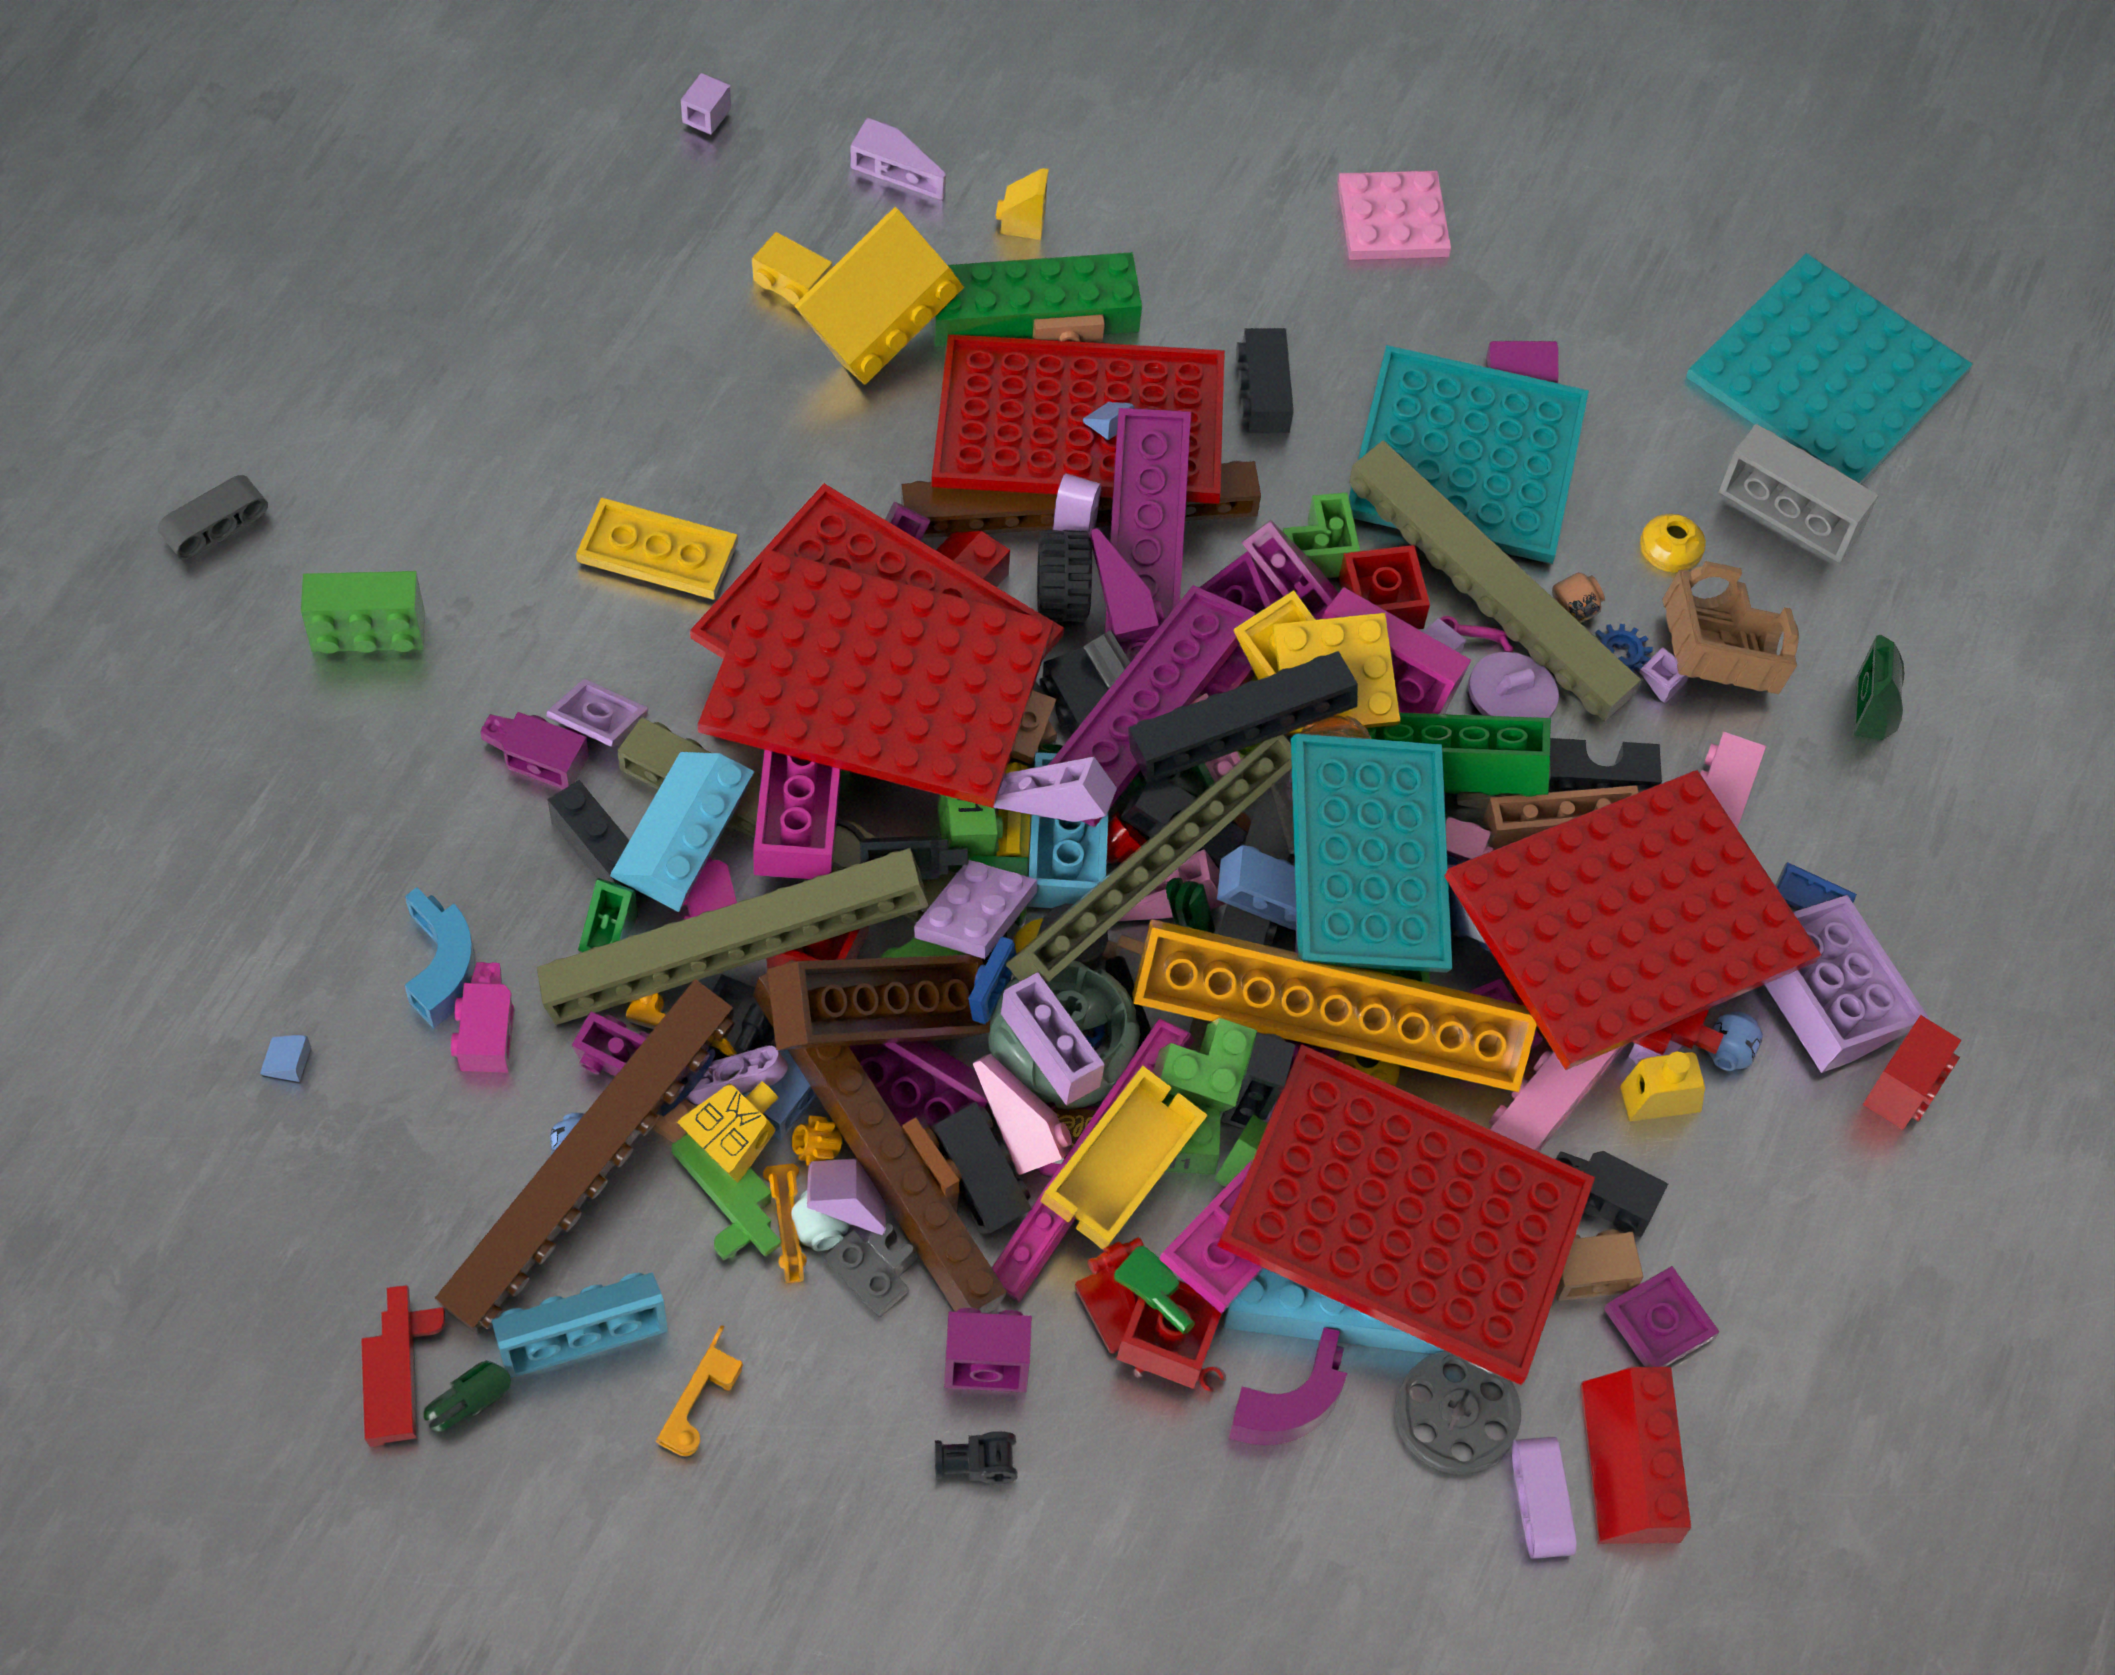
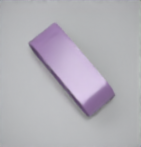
M1065 473L1057 494L1053 530L1088 531L1091 538V530L1096 529L1101 484Z
M1556 1437L1514 1440L1512 1444V1461L1530 1557L1535 1559L1575 1555L1576 1534L1558 1439Z

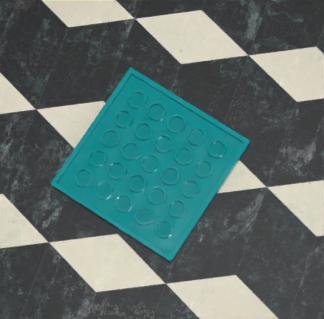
M1806 253L1688 369L1686 378L1753 424H1758L1764 429L1774 432L1783 440L1805 450L1809 455L1828 466L1836 468L1854 481L1863 484L1969 373L1973 363Z
M1386 345L1358 460L1384 440L1504 553L1553 564L1589 390ZM1351 487L1349 502L1354 519L1397 528L1391 521L1383 520L1377 513L1376 507L1366 498L1359 497Z

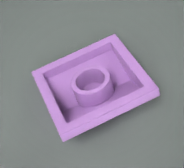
M583 679L547 710L546 717L608 746L615 747L622 745L641 717H646L648 707L587 679Z
M857 1159L811 1161L808 1167L807 1208L883 1235L886 1229L885 1201Z

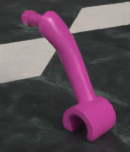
M1451 616L1440 618L1461 636L1485 638L1498 643L1501 642L1505 652L1514 651L1512 645L1507 640L1508 636L1502 630L1483 626L1460 625Z

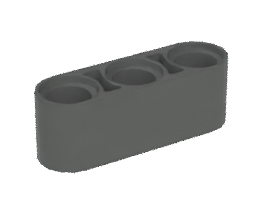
M237 475L166 515L158 525V532L179 558L189 559L261 518L267 511L268 502L247 476Z

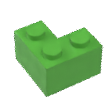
M1348 493L1312 495L1307 519L1308 526L1283 528V532L1323 572L1326 578L1339 577L1344 553L1360 551Z
M1218 1018L1207 1025L1200 1052L1173 1043L1159 1049L1153 1074L1172 1087L1168 1094L1176 1096L1179 1093L1191 1102L1225 1112L1236 1106L1242 1078L1257 1030Z

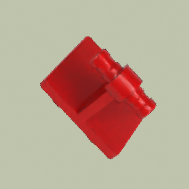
M1139 1237L1134 1238L1128 1243L1122 1244L1120 1241L1105 1247L1104 1253H1101L1100 1256L1088 1259V1265L1093 1274L1075 1283V1289L1110 1353L1119 1351L1139 1298L1132 1290L1114 1279V1273L1137 1247L1144 1246L1143 1241Z

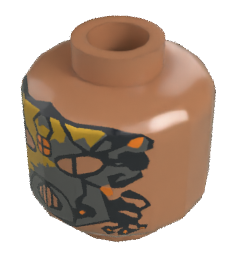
M1578 572L1552 587V597L1580 623L1598 615L1602 608L1601 602L1605 601L1604 593L1593 575L1587 577L1584 573Z

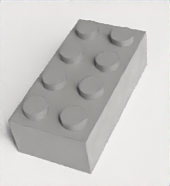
M1758 424L1753 426L1735 449L1719 493L1838 563L1843 560L1860 537L1879 494L1873 492L1867 486L1854 481L1836 468L1828 466L1809 455L1805 450L1797 448L1778 437L1774 432L1766 430Z

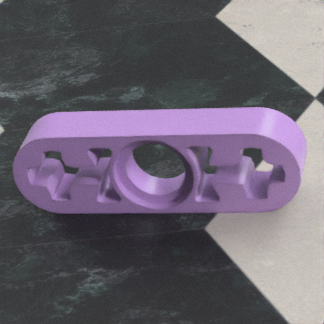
M765 1046L712 1061L702 1079L686 1098L693 1105H700L728 1084H732L740 1093L752 1091L761 1081L767 1086L773 1085L786 1074L788 1063L774 1046ZM739 1071L733 1078L728 1080L732 1074Z

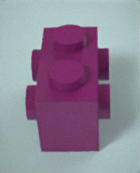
M591 1011L571 1046L580 1059L579 1064L582 1067L598 1075L603 1070L616 1076L649 1034L642 1031L637 1034L627 1029V1025L619 1019L610 1015H606L604 1018Z

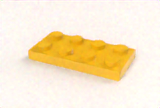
M601 497L576 552L577 562L714 600L737 547L738 534Z

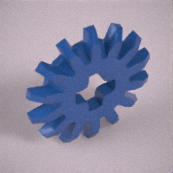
M1609 624L1606 625V635L1599 629L1595 632L1600 642L1613 654L1615 652L1614 646L1618 649L1623 647L1628 649L1626 654L1628 658L1626 659L1621 656L1618 659L1633 673H1635L1634 670L1640 673V669L1643 667L1642 664H1646L1651 659L1645 655L1652 653L1653 647H1643L1648 638L1646 635L1638 638L1636 633L1639 629L1635 627L1629 632L1625 631V624H1620L1619 630H1614L1612 625Z

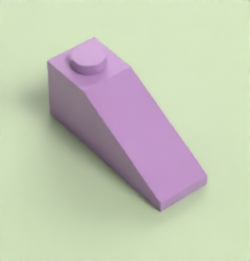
M866 118L850 145L851 168L943 201L945 197L946 173L898 128L884 122Z
M1090 757L1005 773L994 808L1071 822L1106 817L1117 788L1096 758Z

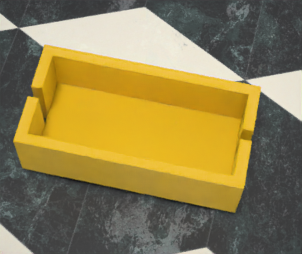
M1144 1066L1132 1078L1050 1184L1040 1200L1068 1223H1070L1073 1217L1080 1222L1076 1229L1103 1250L1109 1246L1207 1117L1206 1113L1179 1093L1175 1096L1169 1107L1162 1103L1172 1087Z

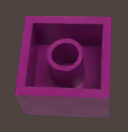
M961 1308L957 1312L948 1311L944 1388L1027 1392L1032 1316L1023 1315L1016 1310H1003L998 1314L982 1313L975 1308Z

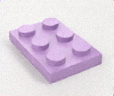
M968 860L969 864L962 866L914 925L915 938L985 959L996 946L1000 937H1003L1037 893V879Z

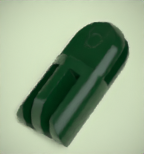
M1172 878L1168 881L1166 894L1175 925L1215 934V925L1204 884H1198L1191 880L1183 883L1182 878Z
M488 1360L478 1363L450 1382L451 1388L424 1408L425 1421L434 1419L430 1423L429 1428L433 1431L441 1432L452 1427L469 1414L472 1417L476 1416L510 1389L511 1378L509 1373L503 1367Z

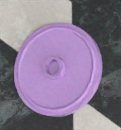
M1513 652L1490 654L1482 658L1474 666L1469 677V695L1475 707L1484 716L1551 718L1558 704V687L1550 672L1544 666L1538 665L1532 658Z

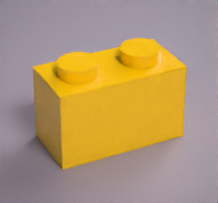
M775 232L752 257L753 280L761 287L778 293L795 305L833 268V263Z

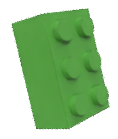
M416 571L303 574L301 614L312 652L327 654L337 651L368 653L374 650L406 652L412 649H424L425 610Z

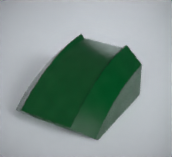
M1881 634L1875 637L1857 674L1854 736L1884 740L1899 729L1903 714L1902 686L1905 675L1904 662L1900 651L1893 641Z

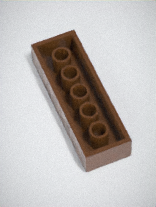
M974 955L797 961L768 968L767 974L776 1050L950 1040L990 1033V1019L986 1024L973 1021L969 1003V996L975 987V977L979 967L983 965V960Z

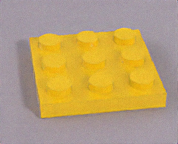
M1385 613L1274 624L1273 635L1278 672L1285 668H1293L1307 663L1318 656H1326L1339 651L1358 683V703L1356 708L1288 732L1287 736L1391 726L1400 723Z

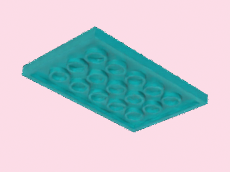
M1295 734L1291 738L1298 957L1303 961L1345 967L1447 973L1452 969L1449 888L1448 881L1444 877L1448 866L1442 745Z

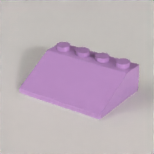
M1848 895L1793 912L1821 953V957L1817 962L1765 984V986L1821 1073L1851 1063L1908 1033L1920 1015L1930 1019Z

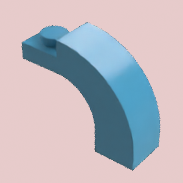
M417 887L405 896L409 914L435 940L438 948L430 965L404 986L409 1003L435 1028L455 1012L456 998H463L464 983H471L476 963L475 952L468 924L459 908L453 903L444 910L441 903L433 895L426 897Z

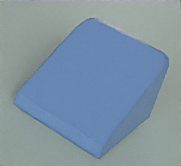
M1108 402L1083 418V423L1109 440L1117 435L1118 409H1134V405L1130 403Z
M308 1036L272 1037L260 1071L261 1075L300 1082L311 1050Z

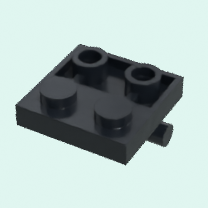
M721 974L712 992L733 1007L734 1018L732 1021L735 1023L725 1039L729 1041L737 1054L765 1046H774L776 1043L774 1028L753 997L755 987ZM713 1047L716 1057L721 1059L730 1057L719 1048Z

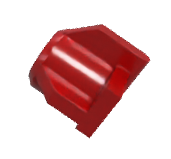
M1118 811L1108 822L1107 864L1125 861L1148 841L1133 826L1120 818L1122 815Z

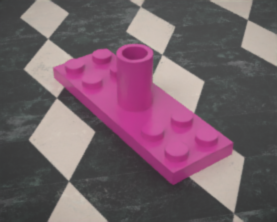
M1252 1160L1162 1252L1159 1258L1221 1313L1264 1269L1257 1264L1217 1247Z

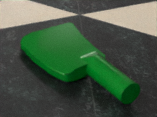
M1145 1246L1137 1247L1115 1271L1114 1279L1140 1296L1153 1309L1157 1308L1183 1334L1188 1333L1195 1325V1322L1169 1298L1179 1288L1178 1279L1169 1267L1159 1260V1257Z

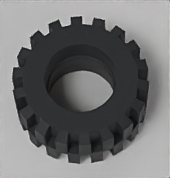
M1043 530L1038 543L1037 610L1040 614L1054 622H1086L1090 614L1092 594V543L1088 531Z

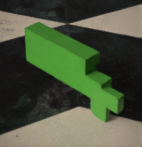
M688 1134L672 1144L674 1156L733 1223L718 1233L714 1239V1249L723 1260H726L728 1257H735L736 1252L751 1241L765 1257L781 1246L782 1241L770 1228V1218L762 1210V1208L771 1203V1190L751 1167L737 1183Z

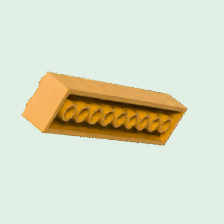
M1154 919L1150 920L1132 993L1134 1004L1211 1022L1222 1018L1257 1030L1259 1033L1275 1034L1289 1040L1514 1092H1519L1537 1026L1524 1005L1365 968L1303 961L1296 952Z

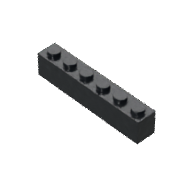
M1339 651L1326 656H1318L1307 663L1293 668L1282 669L1274 675L1257 681H1249L1241 687L1221 694H1213L1205 700L1175 708L1169 713L1152 719H1144L1136 725L1128 727L1130 751L1147 784L1356 708L1358 703V683Z

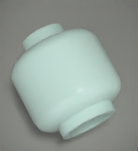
M807 1191L801 1194V1199L793 1206L791 1211L798 1238L803 1245L812 1247L815 1251L832 1249L844 1239L843 1236L847 1234L849 1223L807 1208Z

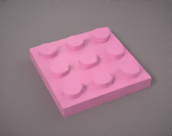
M1438 171L1339 173L1337 183L1349 260L1449 257L1451 245Z

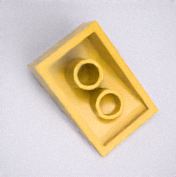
M1294 590L1233 630L1258 680L1278 672L1273 635L1274 624L1315 620Z

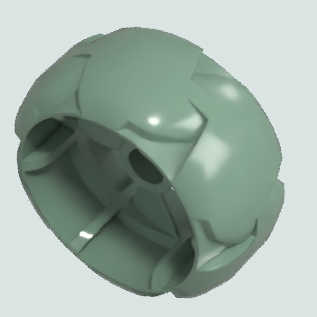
M1073 960L1050 980L1047 985L1082 1033L1085 1029H1091L1103 1024L1107 1027L1106 1035L1110 1047L1099 1055L1105 1064L1099 1088L1068 1105L1063 1102L1001 1015L1004 990L991 1015L990 1033H988L991 1054L1045 1104L1055 1103L1059 1110L1085 1108L1106 1098L1137 1052L1140 1039V1026L1137 1023L1134 1004L1121 983L1102 969L1095 972L1082 962ZM1014 977L1006 985L1004 990L1017 984L1020 981L1016 977Z

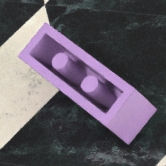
M1037 972L1005 989L1001 1015L1063 1102L1068 1105L1099 1088L1105 1064L1040 974Z

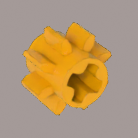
M809 1116L808 1124L800 1123L792 1135L793 1151L799 1155V1160L806 1161L807 1166L810 1165L811 1161L833 1160L841 1149V1133L835 1128V1122H827V1117Z

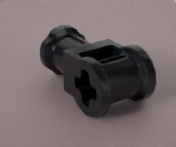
M995 1431L982 1435H969L968 1444H943L941 1440H935V1478H942L944 1474L969 1473V1481L1003 1484L1016 1480L1018 1478V1471L1016 1468H1013L1012 1447L1016 1444L1015 1434ZM997 1452L1000 1456V1463L997 1462Z

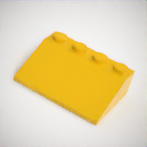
M894 207L794 307L842 366L866 385L964 286L950 267L901 211Z

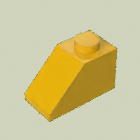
M1041 168L1007 186L1005 199H998L996 220H1002L1001 234L1041 240L1046 214L1049 169Z

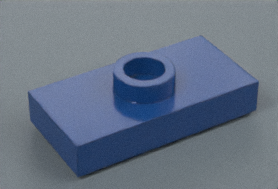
M1789 862L1784 865L1775 885L1789 907L1796 910L1811 907L1848 895L1853 903L1857 896L1856 893Z
M1000 937L987 964L981 965L977 971L975 987L969 996L973 1021L983 1024L989 1021L1004 988L1013 974L1006 966V963L1016 955L1015 943L1011 939Z

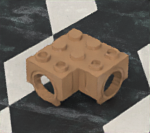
M1705 561L1703 566L1695 568L1691 572L1679 570L1662 598L1664 608L1667 611L1666 619L1669 632L1672 634L1673 651L1678 662V673L1691 678L1700 677V679L1720 682L1726 685L1734 684L1735 686L1756 691L1765 690L1769 693L1780 694L1797 667L1795 655L1799 643V631L1791 608L1784 607L1781 614L1751 608L1746 584L1738 582L1742 575L1741 568ZM1708 577H1721L1730 583L1728 588L1716 597L1704 599L1692 595L1691 588L1694 584ZM1784 632L1782 649L1780 651V655H1777V646L1779 643V639L1782 633Z

